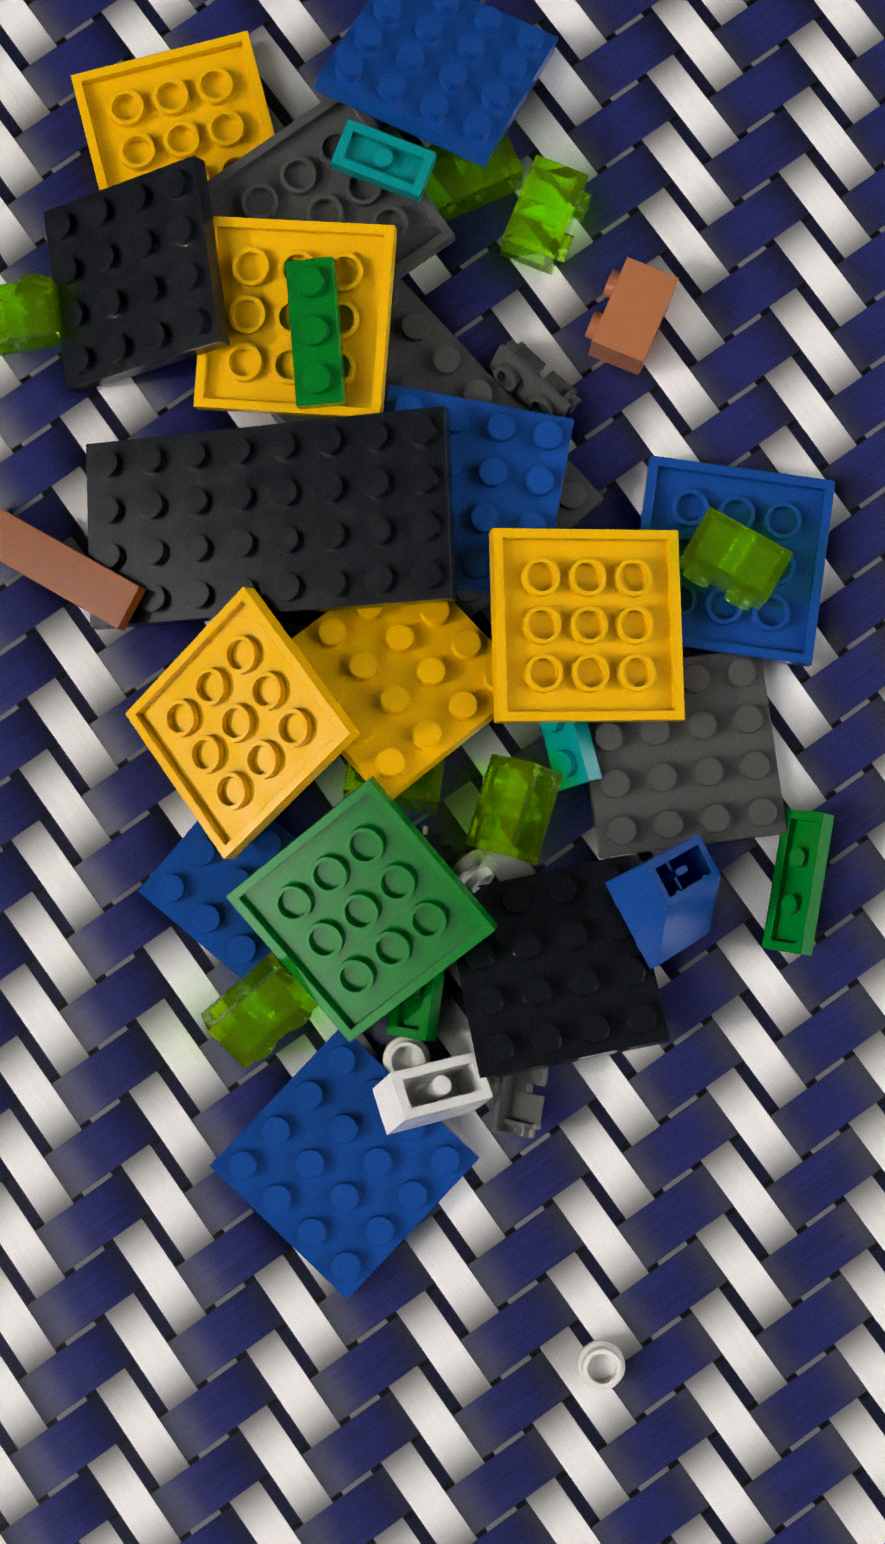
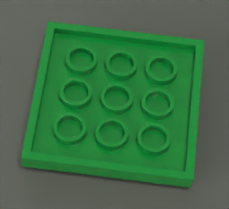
M374 776L366 780L226 896L349 1042L493 933L498 925L401 808L388 796Z

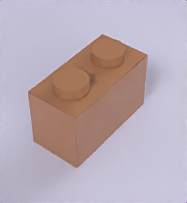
M627 257L621 272L613 269L608 278L603 296L608 297L609 301L604 313L595 310L587 328L585 337L592 340L588 355L639 376L674 294L679 277Z

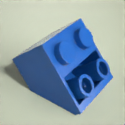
M698 833L605 882L616 907L624 918L638 949L641 951L650 969L657 967L709 934L721 875Z

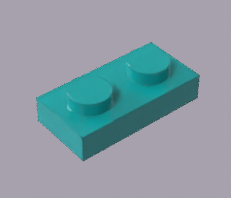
M348 119L331 160L332 170L420 203L436 163L437 155L434 151Z
M587 722L539 723L557 791L571 789L602 779Z

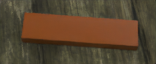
M0 507V562L115 628L125 631L146 591L145 588Z

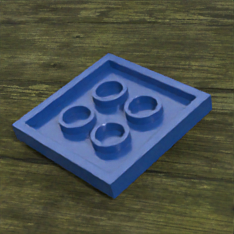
M197 820L138 892L243 981L248 982L271 955L272 951L226 896L292 842L295 837L273 820L235 859H223Z

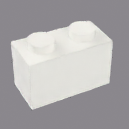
M475 1052L390 1072L372 1089L386 1135L472 1113L493 1097L487 1077L480 1078Z

